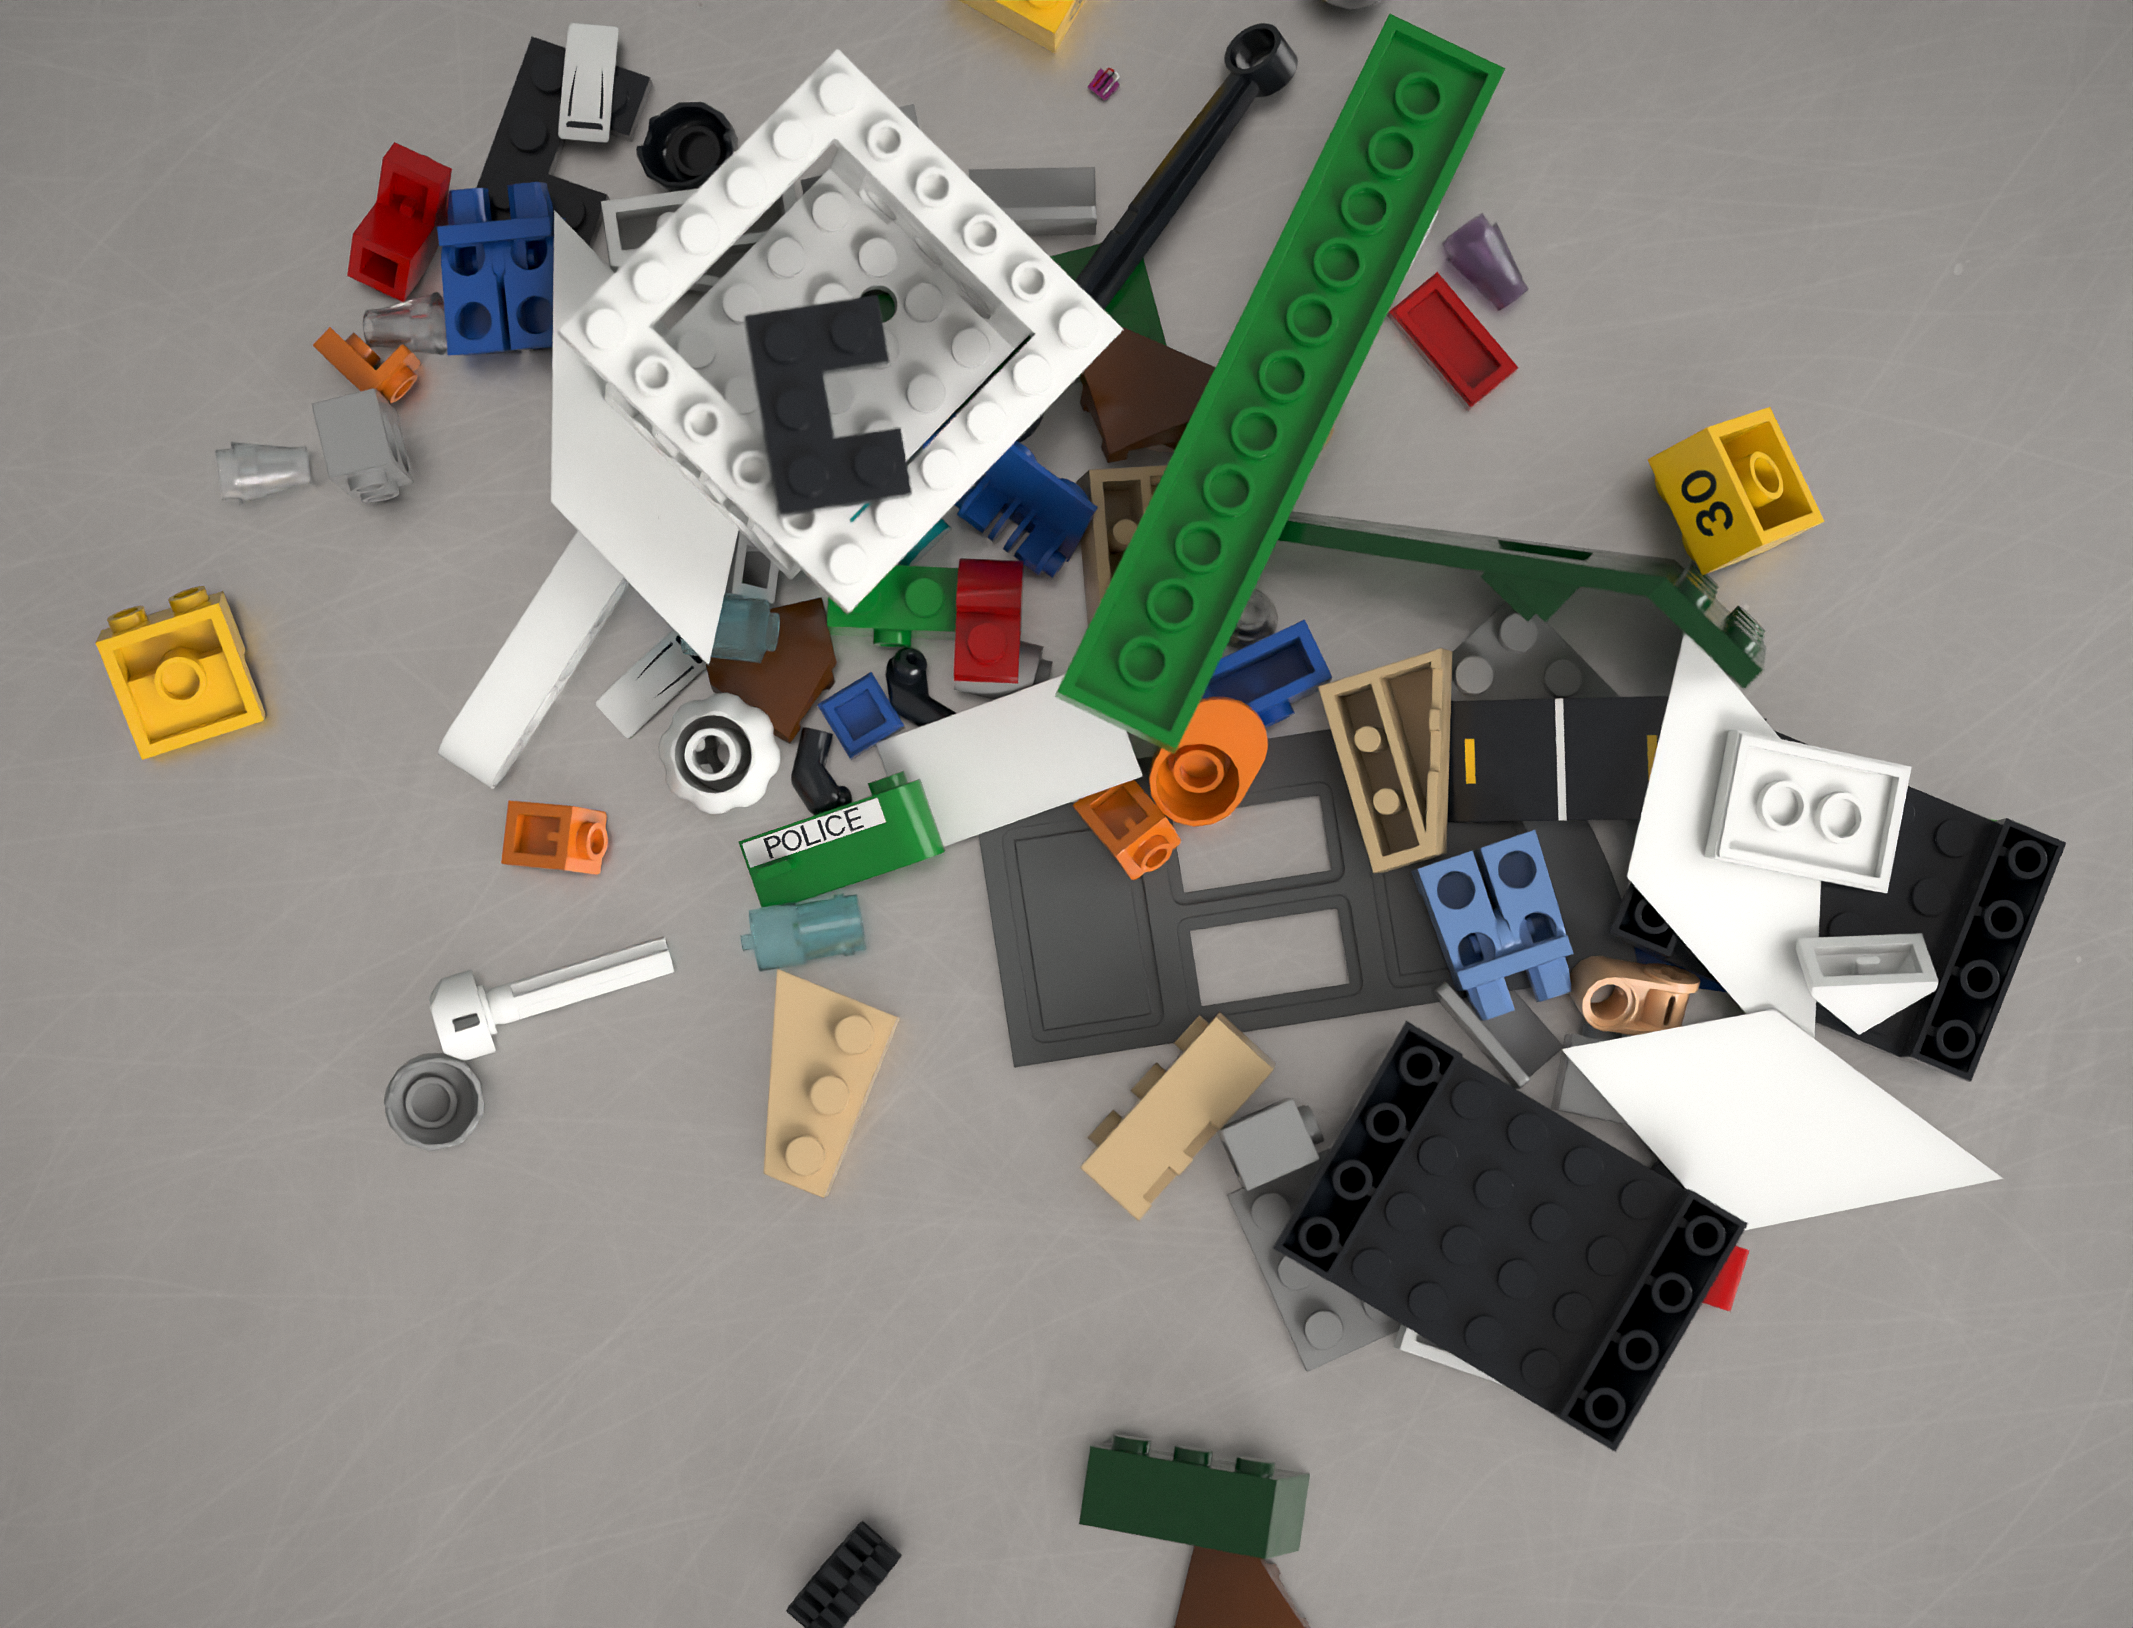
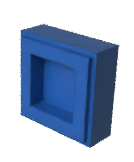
M872 672L817 704L850 760L876 746V743L886 740L905 728Z

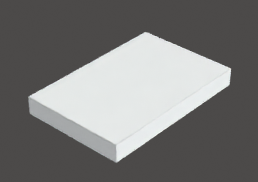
M1728 730L1704 857L1887 893L1912 767L1745 731Z

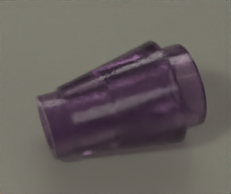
M1483 213L1472 218L1441 242L1449 253L1445 260L1489 302L1491 301L1498 311L1511 304L1529 289L1522 279L1523 276L1498 223L1490 224Z

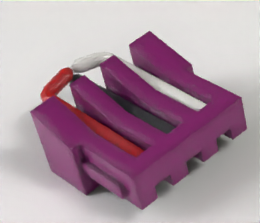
M1110 67L1105 72L1100 68L1088 85V89L1092 90L1094 94L1105 102L1120 87V83L1117 82L1120 76ZM1109 70L1112 71L1110 76L1107 74Z

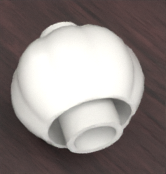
M728 692L716 693L707 699L691 700L681 705L673 714L672 723L668 730L662 734L658 745L659 758L664 765L666 771L665 781L670 791L679 799L688 800L700 811L709 814H723L736 807H749L757 803L765 794L767 784L770 778L777 773L781 761L780 749L775 742L773 736L774 727L769 716L760 708L752 707L746 704L739 696ZM720 744H727L730 751V757L725 759V764L718 758L717 750Z

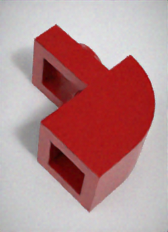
M396 142L393 143L382 159L377 201L353 233L347 272L348 277L405 302L425 274L439 247L437 227L449 225L448 192L452 174L451 168Z
M959 559L954 681L1018 684L1024 561Z

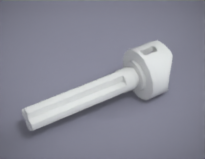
M662 936L494 987L487 993H485L483 984L476 986L472 970L448 976L438 982L429 996L430 1010L443 1052L457 1059L468 1061L496 1052L492 1035L497 1033L495 1024L514 1022L671 974L675 971L665 938ZM469 1014H473V1015H470V1016H467V1017H464V1018H460V1019H457V1020H453V1019H456V1018H459V1017H463V1016H466V1015H469Z

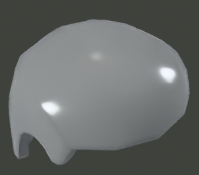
M427 1053L408 1060L397 1069L386 1088L384 1096L385 1114L389 1126L406 1144L427 1151L453 1147L462 1143L475 1129L484 1114V1101L480 1080L464 1061L445 1053Z

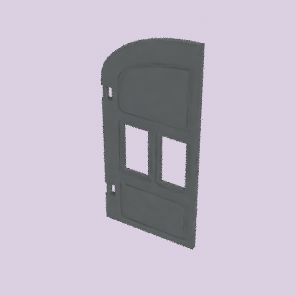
M1331 729L1268 738L1265 760L1243 800L1236 807L1243 808L1319 796L1331 867L1329 871L1184 893L1176 847L1172 850L1169 859L1161 867L1151 872H1145L1136 880H1131L1115 857L1078 815L1072 806L1073 802L979 834L1014 1068L1171 1044L1181 1036L1199 1015L1209 1023L1221 1012L1243 1033L1441 1002L1433 991L1444 982L1460 998H1467L1465 990L1456 991L1436 931L1411 871L1532 830H1536L1563 920L1565 933L1569 938L1574 953L1565 956L1569 967V974L1581 960L1591 956H1604L1636 963L1637 959L1634 946L1609 933L1622 899L1608 861L1587 820L1447 822V852L1445 855L1388 872L1373 873ZM1153 756L1137 758L1142 777L1134 780L1155 803L1151 796L1149 768ZM1166 816L1171 825L1173 826V820ZM1482 874L1481 877H1482V880H1483V883H1484V886H1485V889H1486V892H1487V895H1488V898H1489L1491 907H1492V909H1495V908H1494V905H1493V902H1492V899H1491V896H1490V893H1489V890H1488V887H1487V884H1486V881H1485L1484 876H1483V874ZM1337 908L1349 984L1206 1006L1201 1005L1190 931ZM1526 970L1504 977L1508 991L1532 988Z

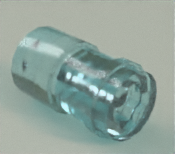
M842 893L834 895V898L809 903L797 904L796 902L751 909L749 910L751 934L740 935L743 951L754 949L759 972L807 964V960L840 954H844L845 957L852 956L857 951L867 950L863 919L857 894L845 896Z

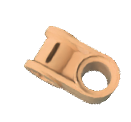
M1591 956L1581 960L1570 973L1572 991L1569 994L1585 1020L1593 1028L1603 1032L1639 1035L1681 1027L1690 993L1698 991L1700 979L1687 970L1671 965L1658 963L1642 964L1604 956ZM1608 984L1615 985L1613 994L1607 1000L1596 1003L1591 1002L1593 993L1599 987Z

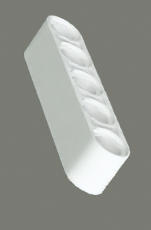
M577 531L440 744L439 756L491 789L495 788L506 776L630 585L579 531Z

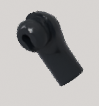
M906 647L897 651L886 666L885 676L892 708L897 714L919 727L957 714L929 696L926 676L927 660L919 650Z
M802 727L791 773V783L808 811L817 815L852 803L850 790L845 786H838L825 768L833 734Z

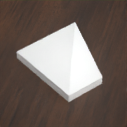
M1922 933L1797 938L1795 949L1810 995L1859 1035L1936 991L1939 983Z

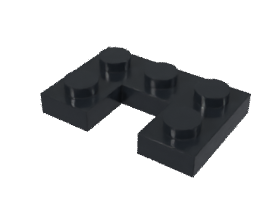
M532 36L476 188H488L492 221L511 220L507 185L530 182L546 183L553 205V215L555 210L560 217L565 218V222L593 249L603 222L601 201H607L610 198L602 192L553 176L566 139H562L558 135L566 48ZM615 65L610 135L632 142L653 85L650 77Z
M878 295L745 315L743 320L778 518L910 497L912 489L901 428L834 438L824 375L888 364L889 357Z

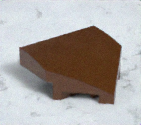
M1120 326L1123 330L1085 368L1080 377L1083 385L1080 405L1083 411L1091 414L1101 435V450L1107 463L1127 460L1128 452L1131 450L1157 445H1165L1175 450L1216 367Z
M822 597L719 620L709 665L706 663L710 685L714 693L728 692L739 696L746 704L760 708L770 718L774 727L773 735L789 744L801 730L800 721L822 691L830 690L835 683L832 669L837 664L831 634L827 628V614Z
M1194 1546L1174 1628L1311 1627L1306 1618L1301 1619L1279 1578L1281 1573L1276 1564H1267L1266 1560Z

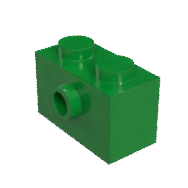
M895 565L848 614L828 596L827 628L831 635L873 637V645L880 647H911V638L955 640L958 568Z

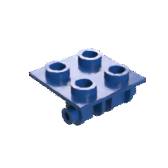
M1017 441L954 504L959 508L957 516L964 519L982 534L1001 512L1003 515L988 535V539L992 542L997 539L1011 520L1016 523L1018 527L1003 547V550L1007 553L1028 532V537L1016 550L1013 557L1019 561H1024V565L1038 576L1045 572L1052 578L1056 576L1065 562H1069L1098 508L1088 500L1086 493L1081 487L1071 480L1056 477L1037 462L1034 454L1026 446Z

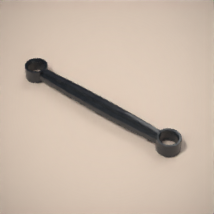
M1268 23L1252 25L1241 31L1230 42L1224 56V62L1230 74L1163 159L1075 280L1103 310H1105L1172 219L1255 97H1266L1276 93L1294 76L1298 65L1297 56L1274 25ZM1268 55L1265 60L1253 67L1259 59ZM995 375L986 379L977 388V390L972 396V399L988 384V382ZM1044 412L1016 440L1017 442H1023L1036 431L1043 419Z

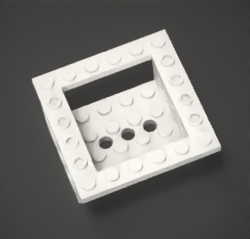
M837 49L558 330V335L606 381L604 400L790 580L802 570L848 614L1123 329ZM833 143L837 150L827 172L661 338L651 328L654 323ZM873 289L888 293L895 304L894 316L889 321L883 323L889 357L888 364L824 375L834 438L901 428L906 461L1028 336L1031 337L1022 349L908 465L912 489L910 497L871 503L853 523L850 519L865 504L778 518L743 320L745 315L860 298L865 292Z

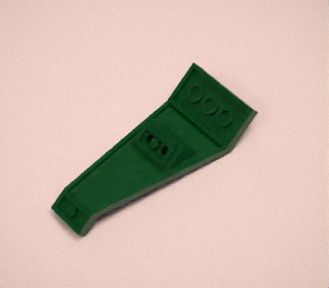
M1295 511L1291 512L1278 541L1482 571L1484 573L1480 577L1527 622L1537 614L1546 623L1580 587L1646 596L1744 690L1764 670L1766 646L1763 644V639L1765 638V629L1739 605L1730 613L1716 599L1717 589L1719 588L1717 583L1708 574L1702 576L1697 564L1693 561L1683 568L1675 559Z

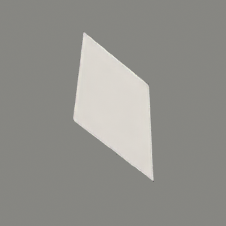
M554 210L551 503L709 665L739 529L604 400L606 381L558 335V330L615 273ZM660 319L651 327L661 338L670 331Z
M1684 633L1627 878L1746 1014L1774 1009L1815 1039L1816 1000L1810 995L1795 945L1797 938L1819 937L1821 881L1704 857L1728 730H1740L1778 739L1781 738L1718 664Z
M1774 1009L1562 1049L1686 1189L1693 1190L1747 1222L1748 1225L1745 1230L2003 1179Z

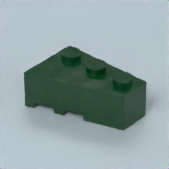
M1113 1434L1112 1444L1090 1446L1079 1524L1261 1559L1299 1551L1310 1474L1275 1469V1462L1253 1457L1237 1456L1236 1463L1212 1459L1213 1451L1192 1446L1175 1445L1174 1453L1150 1450L1152 1440L1131 1435Z

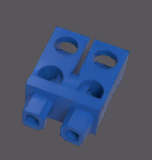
M530 182L507 185L511 220L492 221L488 188H468L449 191V225L437 227L439 246H442L441 270L448 356L553 348L554 215L546 183Z

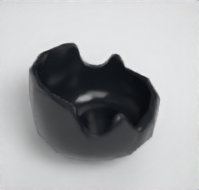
M678 102L660 115L650 118L643 145L637 146L636 152L646 176L667 192L698 189L737 151L738 138L733 126L722 112L704 102Z

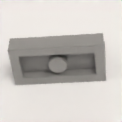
M1095 167L969 169V178L1028 236L1096 235Z
M1446 982L1433 991L1441 1001L1439 1003L1515 1089H1520L1528 1083L1530 1076L1564 1048L1515 990L1509 991L1515 1010L1485 1021L1479 1020L1468 998H1460Z

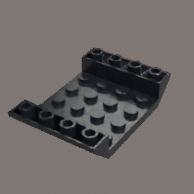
M1775 731L1782 740L1806 744ZM1908 786L1888 892L1881 893L1821 881L1819 937L1922 933L1939 981L1936 991L1860 1035L1816 1000L1815 1025L1892 1057L1971 1082L2066 842L2008 818L1992 821ZM1630 881L1609 933L1661 961L1721 985Z
M1405 1021L1272 1248L1327 1281L1334 1283L1616 1452L1748 1223L1693 1190L1680 1187L1462 1057L1464 1054L1410 1022Z

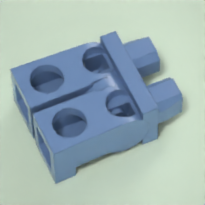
M1536 830L1411 871L1436 931L1456 991L1465 990L1468 1001L1480 1021L1515 1010L1504 977L1523 970L1527 972L1536 1002L1548 1000L1572 991L1569 967L1565 956L1574 953L1569 938L1565 933L1563 920ZM1482 874H1483L1484 879H1485V881H1486V884H1487V887H1488V890H1489V893H1490V896H1491V899H1492V902H1493V905H1494V908H1495V909H1492V907H1491V904H1490V901H1489V898H1488V895H1487V892H1486V889H1485V886H1484V883H1483V880H1482V877H1481Z

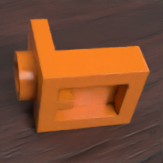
M329 327L313 344L360 392L375 388L391 403L403 397L414 385L418 377L414 371L420 366L421 361L404 344L400 345L377 370L373 367L381 358L354 332L344 341Z
M1135 780L1080 798L1072 805L1082 820L1115 857L1131 880H1136L1145 872H1151L1161 867L1171 856L1172 850L1181 843L1180 837L1167 817Z
M508 800L501 864L598 875L601 871L602 857L606 852L608 844L606 831L607 815L604 811L576 806Z

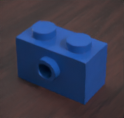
M1304 619L1221 658L1201 699L1228 697L1239 700L1250 706L1259 715L1265 728L1295 714L1292 703L1319 691L1318 686L1330 683L1333 677Z

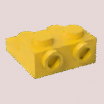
M205 586L189 588L174 594L168 599L171 608L150 615L146 614L144 606L124 609L107 618L109 628L101 630L95 642L142 760L264 721L266 713L243 656L245 647L223 591L208 596Z

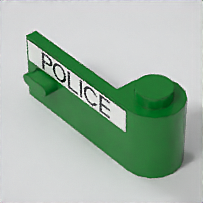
M904 771L868 783L871 796L739 841L763 913L923 861L945 852L921 779L908 782Z

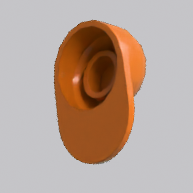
M1209 697L1201 699L1175 754L1160 747L1154 752L1149 768L1151 796L1158 808L1174 822L1193 827L1211 825L1229 816L1243 800L1265 760L1268 737L1262 719L1250 706L1233 698Z

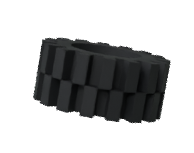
M862 1520L807 1582L806 1586L788 1606L786 1612L804 1628H843L850 1618L857 1613L863 1603L874 1593L878 1585L887 1577L902 1554Z

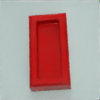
M1438 272L1391 309L1387 315L1467 411L1471 410L1519 368Z

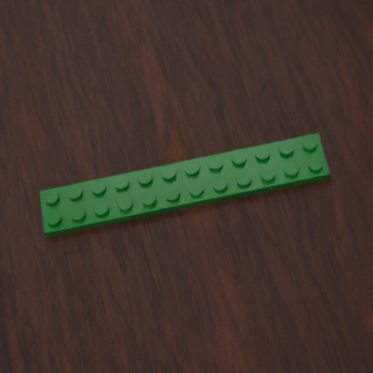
M1389 13L1061 681L1055 697L1175 754L1506 68Z

